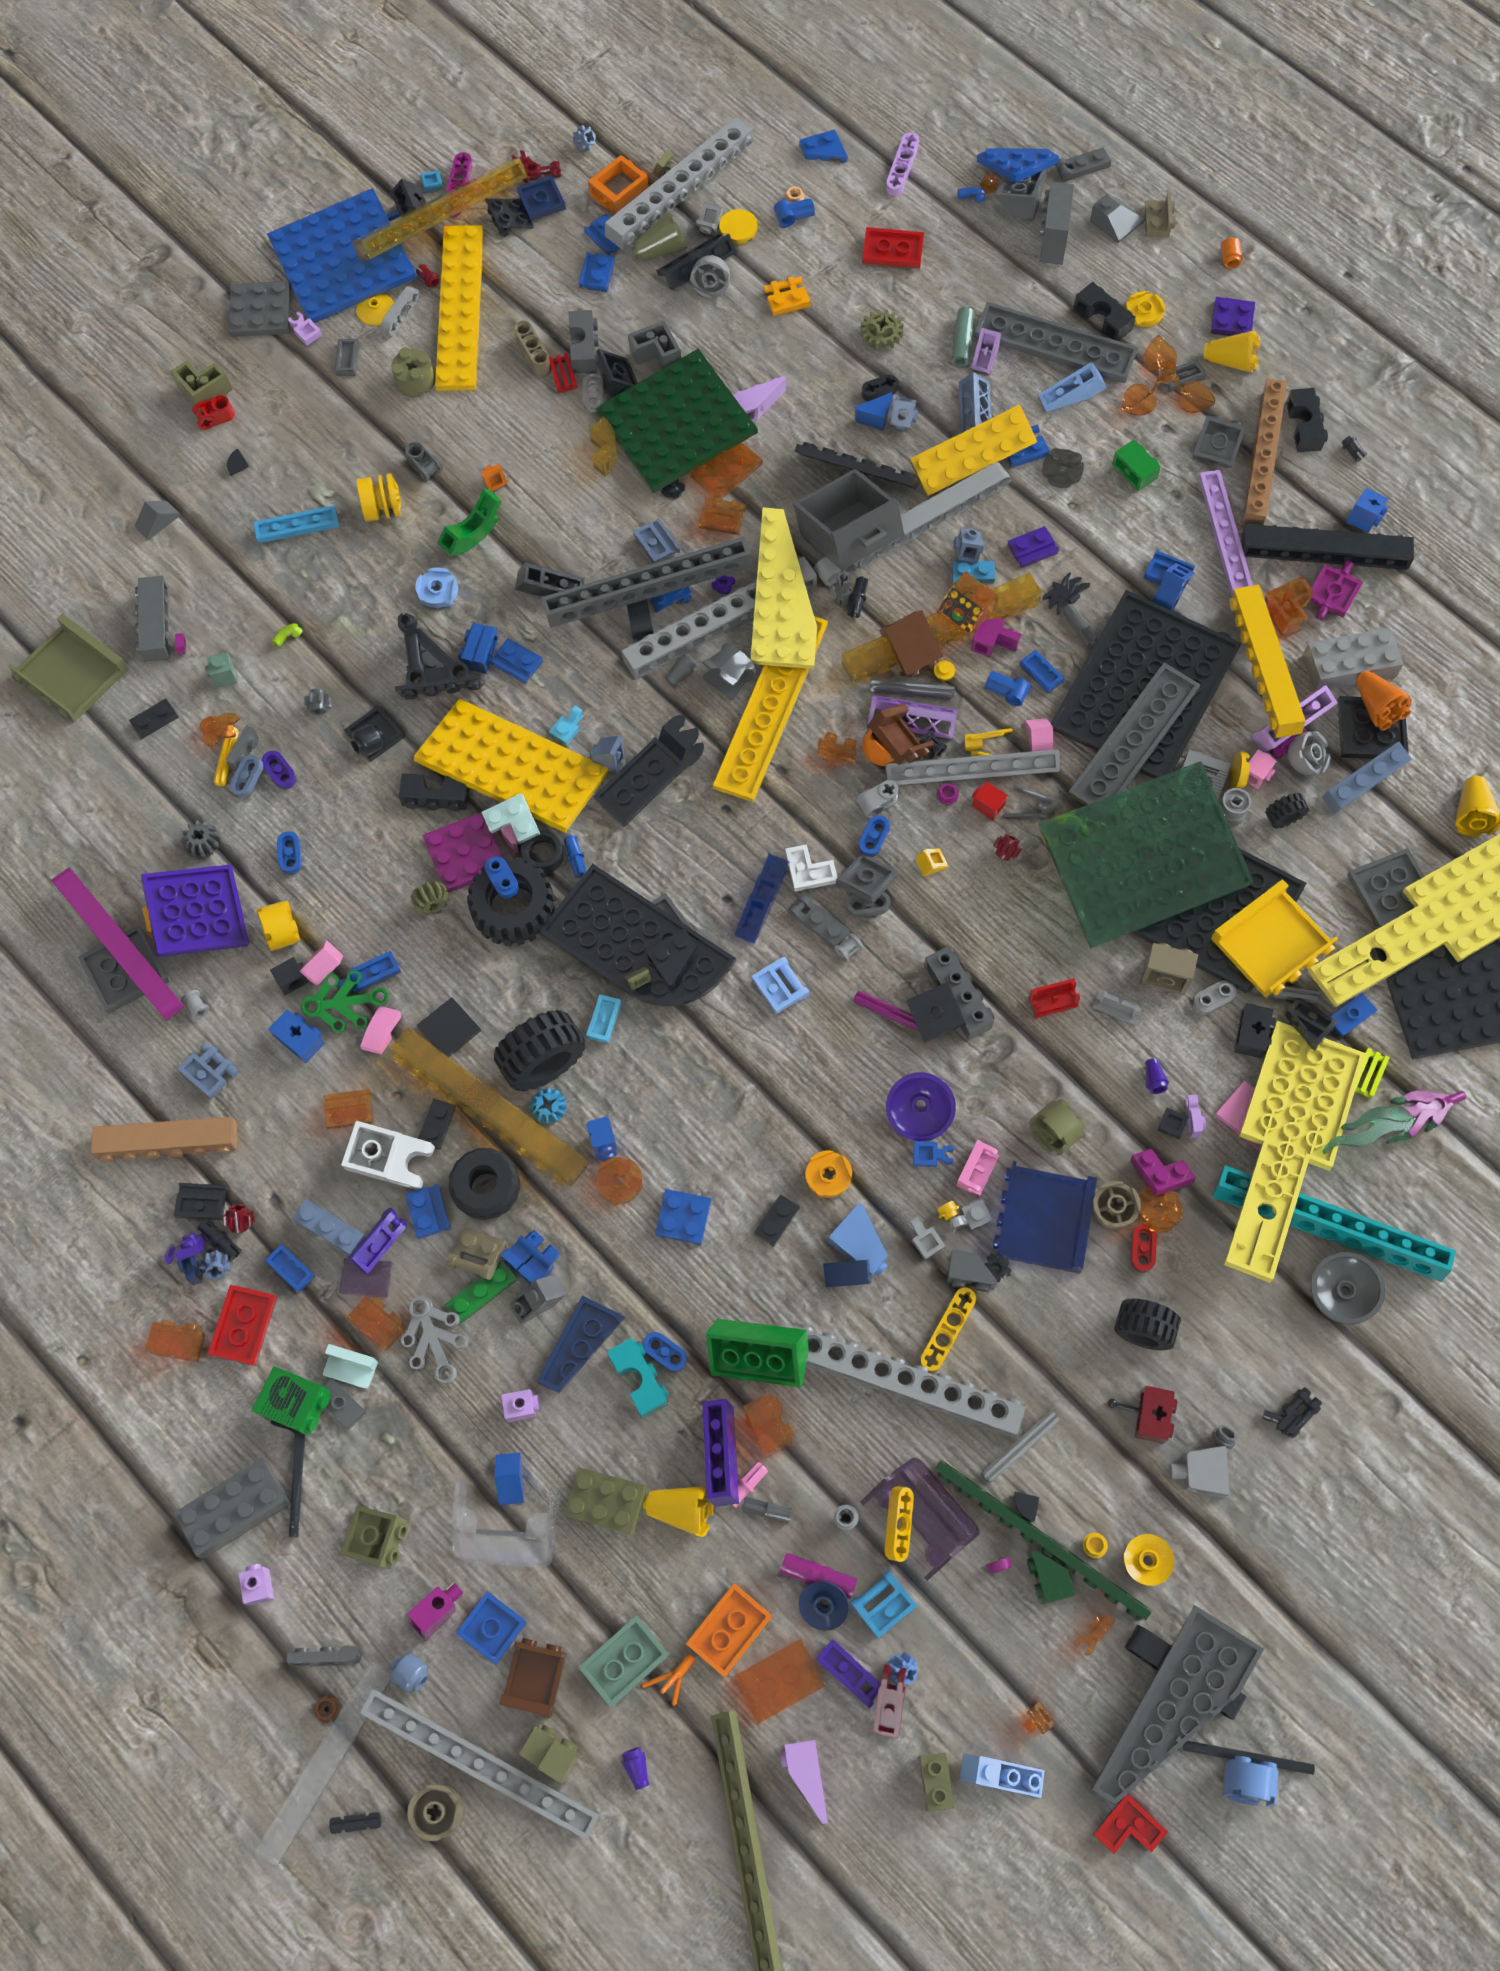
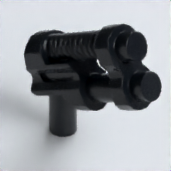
M1303 1387L1302 1390L1298 1389L1294 1393L1295 1397L1289 1404L1285 1403L1282 1406L1281 1415L1264 1410L1262 1419L1276 1423V1429L1281 1431L1282 1434L1288 1435L1292 1439L1296 1438L1300 1433L1299 1430L1307 1424L1313 1415L1321 1410L1320 1406L1322 1405L1318 1398L1310 1399L1311 1392L1306 1387ZM1304 1404L1307 1409L1300 1415L1296 1410Z

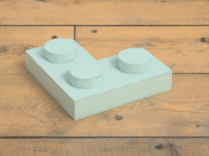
M521 793L482 812L491 833L511 825L519 843H523L540 834L527 802Z

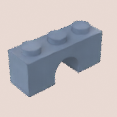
M307 1199L304 1200L292 1217L298 1226L316 1237L323 1238L348 1257L365 1238L363 1233Z

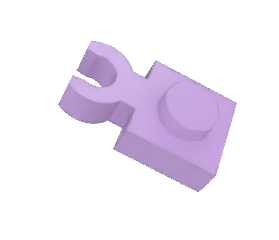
M297 312L298 320L294 321L290 317L288 320L290 326L294 328L295 335L308 346L321 337L322 332L310 318L304 321L303 315Z
M1188 1095V1099H1185V1105L1188 1112L1189 1137L1199 1138L1203 1130L1206 1129L1205 1117L1201 1116V1111L1198 1108V1096Z

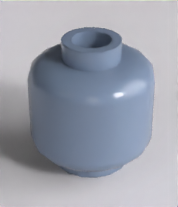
M407 1653L403 1657L397 1656L390 1665L392 1670L390 1675L391 1682L405 1693L418 1692L428 1680L427 1665L414 1654Z

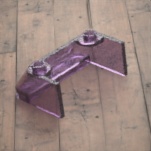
M913 1457L886 1476L860 1502L862 1505H865L875 1498L879 1506L888 1509L890 1492L894 1487H908L912 1490L914 1501L911 1524L929 1544L925 1549L926 1560L934 1567L924 1577L928 1581L980 1534L976 1522L925 1463Z

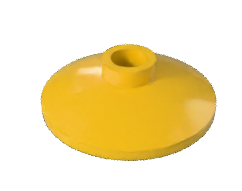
M383 293L368 298L357 304V316L366 325L380 326L383 318L393 306L394 301L390 296Z
M1142 1534L1128 1543L1124 1552V1565L1128 1574L1136 1582L1146 1586L1159 1585L1165 1582L1173 1572L1175 1563L1173 1551L1169 1544L1161 1537L1153 1534ZM1145 1556L1151 1558V1565L1144 1564L1143 1558Z

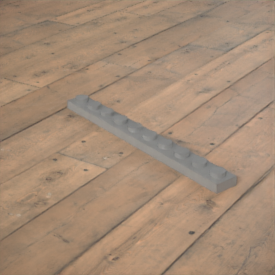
M372 1689L360 1711V1714L585 1840L588 1839L599 1814L375 1689Z

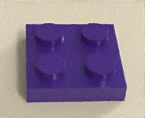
M1216 296L1211 334L1233 336L1252 331L1255 302Z

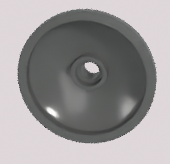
M1340 1252L1326 1257L1318 1264L1311 1278V1294L1318 1309L1331 1320L1342 1324H1359L1369 1320L1380 1310L1385 1299V1282L1379 1269L1369 1259L1356 1253ZM1341 1288L1348 1289L1349 1295H1343Z

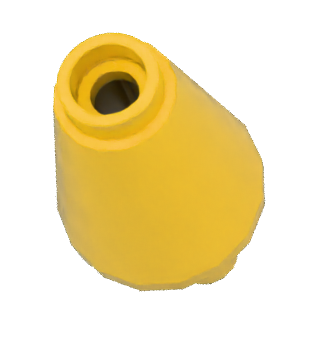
M1249 331L1212 340L1210 343H1205L1204 360L1252 373L1253 370L1258 369L1259 357L1256 355V349H1260L1261 337L1259 334H1256V331Z

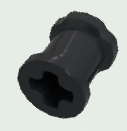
M929 731L919 742L923 744L933 741L934 745L929 749L931 751L930 754L933 759H938L947 749V745L941 743L934 737V733Z

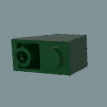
M1038 1551L1029 1553L1030 1558L1027 1559V1566L1030 1574H1034L1037 1584H1034V1590L1038 1600L1042 1599V1603L1047 1604L1075 1596L1068 1569Z

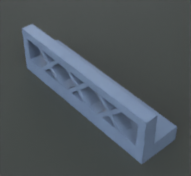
M974 372L959 381L960 434L981 424L980 417L983 422L991 419L990 382Z

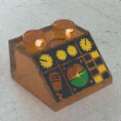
M965 571L952 584L936 612L967 636H970L996 610L999 595Z

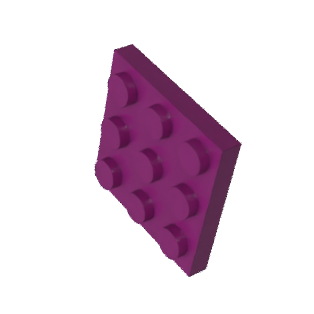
M482 812L423 834L439 878L443 885H445L448 893L474 883L472 878L476 873H482L481 868L485 866L488 859L496 856L503 858L493 833L490 832Z

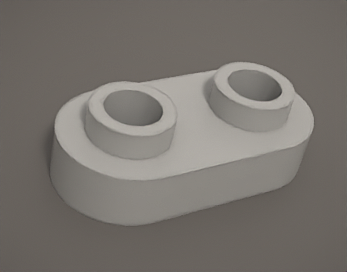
M1219 981L1196 994L1193 1000V1008L1201 1015H1208L1231 1003L1236 996V988L1227 981ZM1221 989H1227L1228 994L1223 993ZM1202 999H1207L1209 1004H1205Z

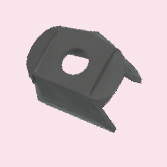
M728 643L722 645L721 651L702 662L710 669V671L703 675V679L729 700H733L743 685L756 676L752 660L741 650Z

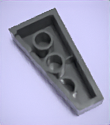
M1051 182L1050 190L1045 191L1039 235L1043 237L1039 262L1063 265L1074 184Z

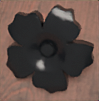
M677 479L662 488L663 491L661 493L664 497L670 498L672 496L673 499H677L682 495L681 492L685 491L686 485Z
M992 1253L987 1256L988 1262L985 1265L997 1282L1001 1281V1277L1004 1279L1011 1275L1012 1270L1007 1267L1009 1265L1008 1257L1002 1255L999 1258L997 1254L994 1255Z

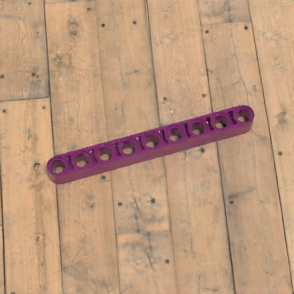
M70 867L51 879L57 889L165 1021L184 1008L180 1000Z

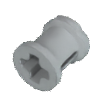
M853 933L849 934V938L841 945L834 947L835 952L844 962H848L849 957L858 950L864 949L860 939Z
M198 990L189 991L181 998V1003L187 1006L191 1012L190 1017L193 1020L201 1019L209 1013L210 1008L203 1003Z

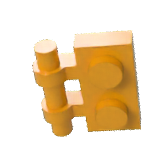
M793 276L787 277V280L780 282L775 280L763 286L765 294L770 292L773 294L767 296V302L773 316L811 306L805 286L796 287L803 284L801 276L795 278ZM785 288H789V290L780 293L779 291Z

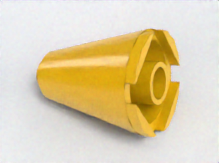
M1477 775L1471 776L1464 781L1455 818L1457 831L1466 837L1479 838V834L1487 833V836L1500 828V813L1485 778Z
M706 1486L651 1490L645 1496L643 1510H646L647 1516L697 1537H704L709 1530L710 1524L706 1523L708 1515H713L714 1505L707 1500Z

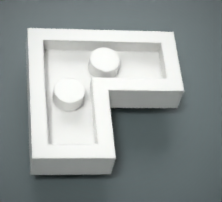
M807 844L785 849L795 892L836 884L838 877L833 860L811 864Z

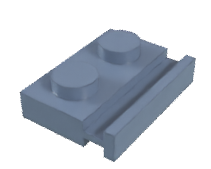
M659 518L655 522H650L633 531L635 539L653 564L667 560L675 553H680L679 545Z

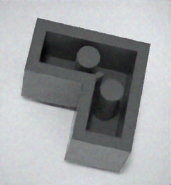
M665 321L628 334L629 350L637 365L656 358L661 369L681 359V349Z

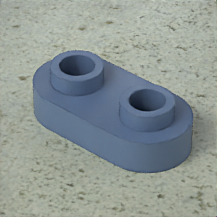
M247 755L241 760L230 783V789L235 795L247 797L253 791L263 770V762L258 757Z

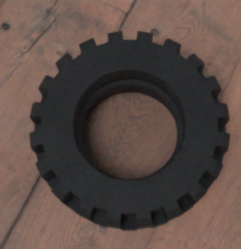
M504 857L517 880L519 888L528 891L532 895V900L528 907L521 913L512 916H504L494 912L491 909V904L497 896V892L486 874L485 866L481 868V874L476 873L472 878L474 884L471 883L469 885L467 903L474 925L486 939L491 937L492 942L498 945L502 941L505 946H512V943H518V946L525 944V940L529 939L532 942L537 939L536 934L539 933L538 931L555 911V899L549 879L541 868L536 867L535 863L531 861L525 863L523 858L518 857L516 860H512L511 857ZM496 864L492 868L497 869L500 865ZM505 882L502 886L507 887L510 883Z
M550 1010L547 1013H540L534 1018L527 1019L526 1022L519 1024L512 1032L506 1034L505 1038L498 1043V1047L494 1050V1062L512 1089L517 1091L533 1090L541 1085L548 1084L551 1080H555L559 1075L568 1071L571 1066H574L578 1058H581L585 1051V1038L568 1013L561 1010Z

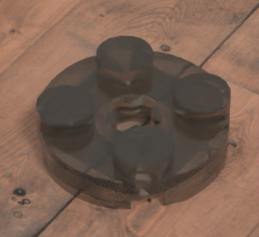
M1054 448L1050 451V454L1045 457L1042 467L1043 476L1045 475L1052 486L1058 488H1068L1071 484L1078 483L1084 471V463L1080 453ZM1059 466H1065L1068 469L1061 471Z

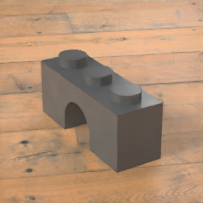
M592 310L568 311L571 341H582L570 344L573 373L597 371L596 363H598L595 347H599L598 334H594V331L598 330L597 318H593Z

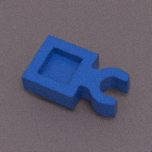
M914 1141L913 1166L937 1167V1161H941L945 1165H951L954 1159L946 1158L944 1154L946 1152H953L954 1147L947 1145L942 1149H937L938 1142Z

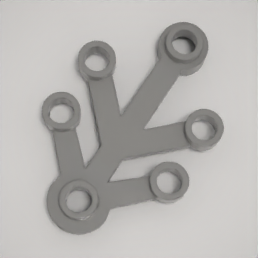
M418 1296L409 1305V1312L412 1318L406 1333L401 1337V1344L407 1348L415 1347L417 1344L415 1334L420 1323H422L424 1331L415 1354L409 1360V1365L415 1370L423 1369L426 1365L424 1357L430 1344L438 1364L435 1370V1377L439 1382L449 1384L455 1380L457 1372L453 1365L448 1364L439 1339L452 1343L458 1349L466 1348L469 1340L463 1334H453L433 1326L430 1317L444 1321L445 1325L449 1327H456L460 1322V1317L454 1312L447 1313L433 1308L429 1298ZM424 1304L425 1310L420 1313L419 1307ZM454 1315L455 1321L450 1324L448 1321L449 1317ZM411 1336L412 1342L407 1345L406 1339ZM462 1337L464 1342L458 1346L457 1340ZM417 1358H420L421 1363L416 1367L414 1362ZM446 1370L451 1371L449 1378L444 1376Z

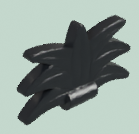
M1069 572L1061 584L1057 582L1052 583L1054 589L1043 595L1042 600L1050 599L1049 609L1058 604L1057 615H1059L1068 604L1073 605L1080 598V593L1089 588L1090 583L1079 584L1082 581V577L1070 580L1071 572Z

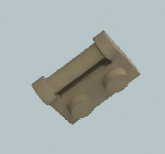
M464 1228L453 1253L447 1258V1266L454 1269L458 1267L479 1274L481 1278L490 1280L508 1243L503 1239ZM466 1254L487 1261V1264L483 1266L464 1260L462 1257Z

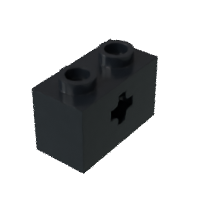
M401 178L390 193L402 221L420 228L431 216V212L420 187Z
M1250 1003L1245 1004L1241 1011L1234 1049L1235 1053L1262 1058L1269 1045L1272 1044L1269 1033L1273 1031L1276 1018L1272 1017L1274 1009Z

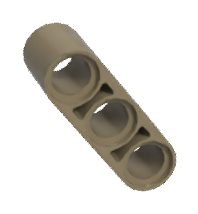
M522 320L514 325L516 342L532 371L539 377L548 375L551 370L549 355L538 335L528 321Z

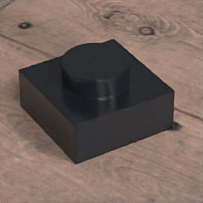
M1166 1108L1157 1131L1179 1140L1188 1116Z

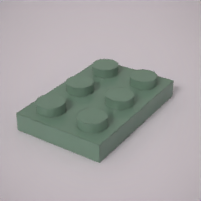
M636 1615L578 1668L610 1708H613L659 1666L669 1654Z

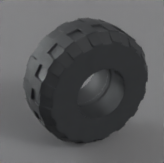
M477 1148L470 1152L468 1151L456 1161L452 1171H450L449 1191L452 1200L462 1212L471 1218L480 1220L498 1218L502 1214L507 1213L517 1201L520 1190L519 1173L512 1160L503 1152L492 1148ZM492 1174L498 1178L495 1188L489 1193L477 1194L472 1191V1184L480 1175Z

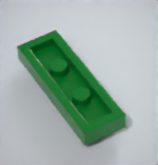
M502 1260L490 1280L480 1277L445 1305L450 1312L459 1315V1324H461L518 1280Z

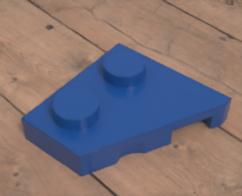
M835 129L799 140V146L807 160L820 159L822 161H830V158L841 159L843 163L847 162L848 156Z

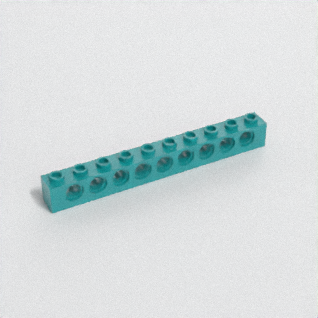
M1225 1165L1217 1178L1212 1197L1242 1208L1252 1175ZM1302 1193L1298 1195L1289 1225L1440 1282L1452 1271L1456 1250ZM1262 1204V1206L1258 1207L1259 1215L1269 1219L1275 1218L1270 1205Z

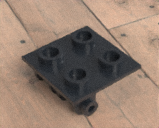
M485 198L488 205L487 212L491 215V219L494 225L498 227V233L501 236H508L510 228H534L520 199Z

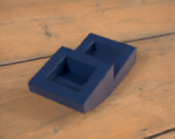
M869 1259L823 1263L825 1287L871 1284Z

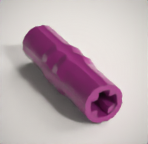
M787 1552L779 1572L800 1580L807 1585L816 1581L831 1582L837 1585L845 1593L847 1599L850 1600L857 1582V1578Z

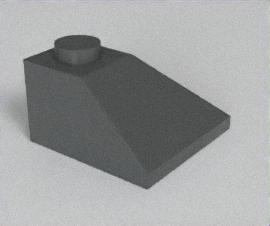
M1106 194L1093 204L1090 222L1119 243L1144 223L1145 219L1117 197Z

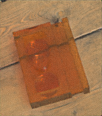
M370 1089L324 1095L325 1124L327 1129L354 1126L356 1121L366 1124L374 1123Z

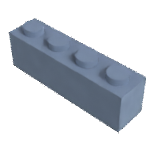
M1397 742L1328 790L1322 796V799L1332 812L1336 814L1404 767L1412 758L1403 746Z

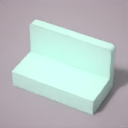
M328 1344L325 1354L329 1358L324 1368L323 1376L368 1389L378 1364L376 1359Z

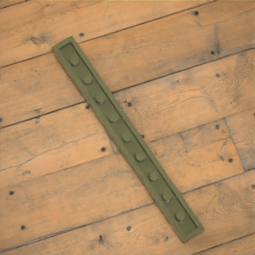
M736 1710L711 1715L755 1971H782Z

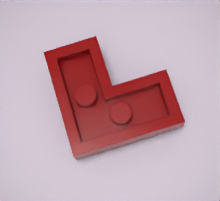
M1127 1794L1117 1803L1093 1833V1836L1112 1854H1115L1131 1834L1152 1853L1168 1831Z

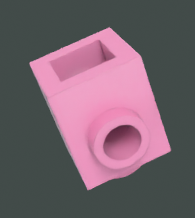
M1258 749L1249 761L1250 771L1247 783L1259 789L1265 780L1270 781L1276 772L1273 768L1277 760L1273 759L1270 754Z

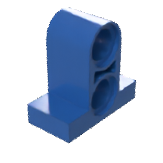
M1175 563L1165 571L1162 577L1163 581L1152 602L1173 611L1187 583L1192 579L1194 572Z

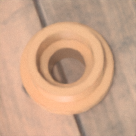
M790 187L785 194V200H788L790 203L804 200V193L799 187Z

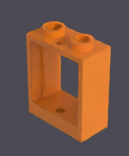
M622 155L588 180L589 195L614 215L649 187L647 174ZM623 172L634 182L616 195L605 185Z

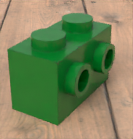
M1134 439L1115 452L1112 465L1138 491L1155 481L1161 468L1158 461L1152 458L1145 448Z

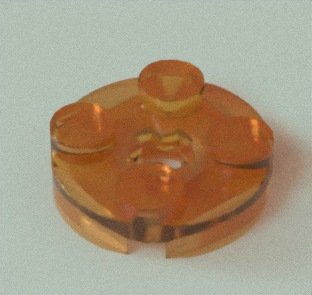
M613 1157L603 1162L596 1176V1187L599 1194L613 1205L625 1204L635 1199L643 1187L642 1173L638 1165L630 1159L627 1160L620 1157ZM617 1175L620 1178L623 1176L626 1178L621 1186L613 1184L615 1182L614 1177Z
M1150 1188L1143 1189L1139 1195L1141 1209L1137 1219L1147 1224L1146 1228L1159 1233L1171 1231L1173 1227L1179 1224L1183 1216V1207L1179 1201L1178 1194L1171 1190L1155 1196ZM1153 1207H1160L1163 1210L1162 1213H1158V1210Z

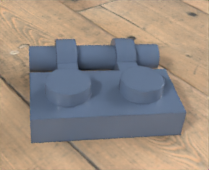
M204 1043L200 1047V1050L204 1052L201 1057L193 1052L177 1069L212 1099L227 1084V1081L222 1076L228 1073L231 1077H235L239 1070L234 1067V1063L231 1060L219 1054L220 1051L216 1047H211L208 1043ZM214 1061L219 1066L213 1070L208 1063Z

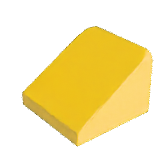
M940 848L923 850L915 858L923 876H928L948 868Z

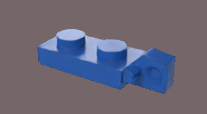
M388 951L350 969V972L358 971L362 975L361 982L355 984L350 992L363 991L401 973L392 952ZM353 973L351 975V980L353 982H356L358 980V975L356 973ZM345 978V979L339 981V984H338L339 989H340V988L342 987V985L345 983V981L347 980V978Z

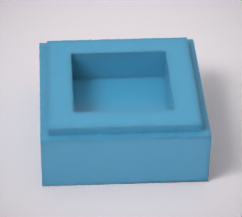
M439 170L420 174L425 193L444 190Z

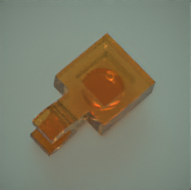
M1108 1614L1102 1618L1098 1615L1089 1626L1092 1630L1089 1635L1078 1637L1074 1642V1646L1077 1647L1084 1641L1088 1644V1650L1084 1655L1092 1654L1095 1645L1102 1639L1115 1620Z

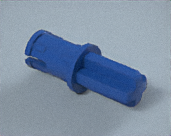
M570 835L564 838L568 852L567 860L571 862L575 877L580 879L587 871L583 860L584 853L580 850L577 836Z

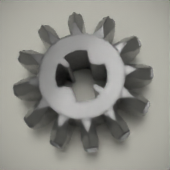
M196 820L194 826L188 824L189 830L182 831L184 837L181 838V842L184 845V849L195 858L199 855L205 858L206 853L213 854L214 851L212 849L219 848L217 841L220 840V835L217 833L216 827L210 825L206 820L202 824Z

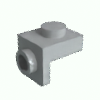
M703 203L699 220L696 219L695 223L699 231L706 234L711 232L717 233L723 209Z

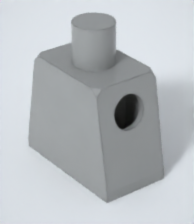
M1226 1446L1187 1452L1183 1455V1464H1170V1478L1184 1479L1185 1491L1221 1498L1230 1495Z

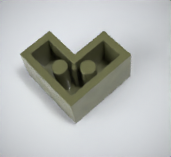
M187 360L171 370L177 387L193 405L232 391L227 375L215 362L199 373Z
M543 1725L542 1728L535 1726L519 1755L557 1782L565 1783L581 1756L576 1751L578 1746L566 1738H563L562 1741L555 1738L557 1732L546 1725Z

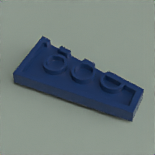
M582 1295L537 1383L560 1394L622 1323L625 1316Z

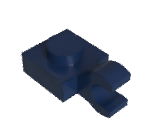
M195 1256L177 1261L179 1271L185 1274L186 1280L190 1284L202 1283L200 1275L203 1273V1269L199 1268L200 1262L199 1260L196 1261Z

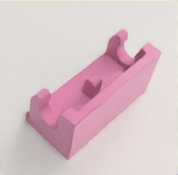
M977 1139L956 1187L980 1197L999 1157L997 1154L998 1150Z

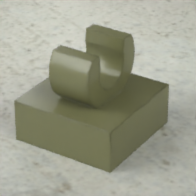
M667 150L656 163L653 174L658 178L662 173L666 174L676 166L675 163L671 162L673 154Z

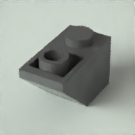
M952 1249L947 1283H952V1286L956 1288L976 1287L975 1290L980 1292H990V1290L995 1289L996 1278L976 1253Z
M555 1274L535 1280L509 1305L519 1323L524 1324L554 1307L566 1296V1293Z

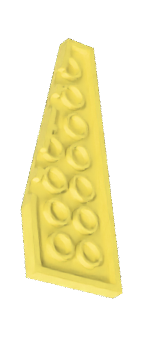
M763 508L750 660H752L753 664L814 669L817 625L784 509Z

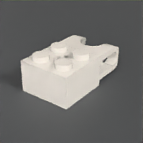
M356 1121L341 1166L350 1172L418 1190L422 1189L423 1180L420 1176L408 1171V1163L415 1156H431L435 1146L430 1142L406 1136L399 1132ZM376 1148L378 1152L371 1156L368 1153L369 1150L373 1151Z

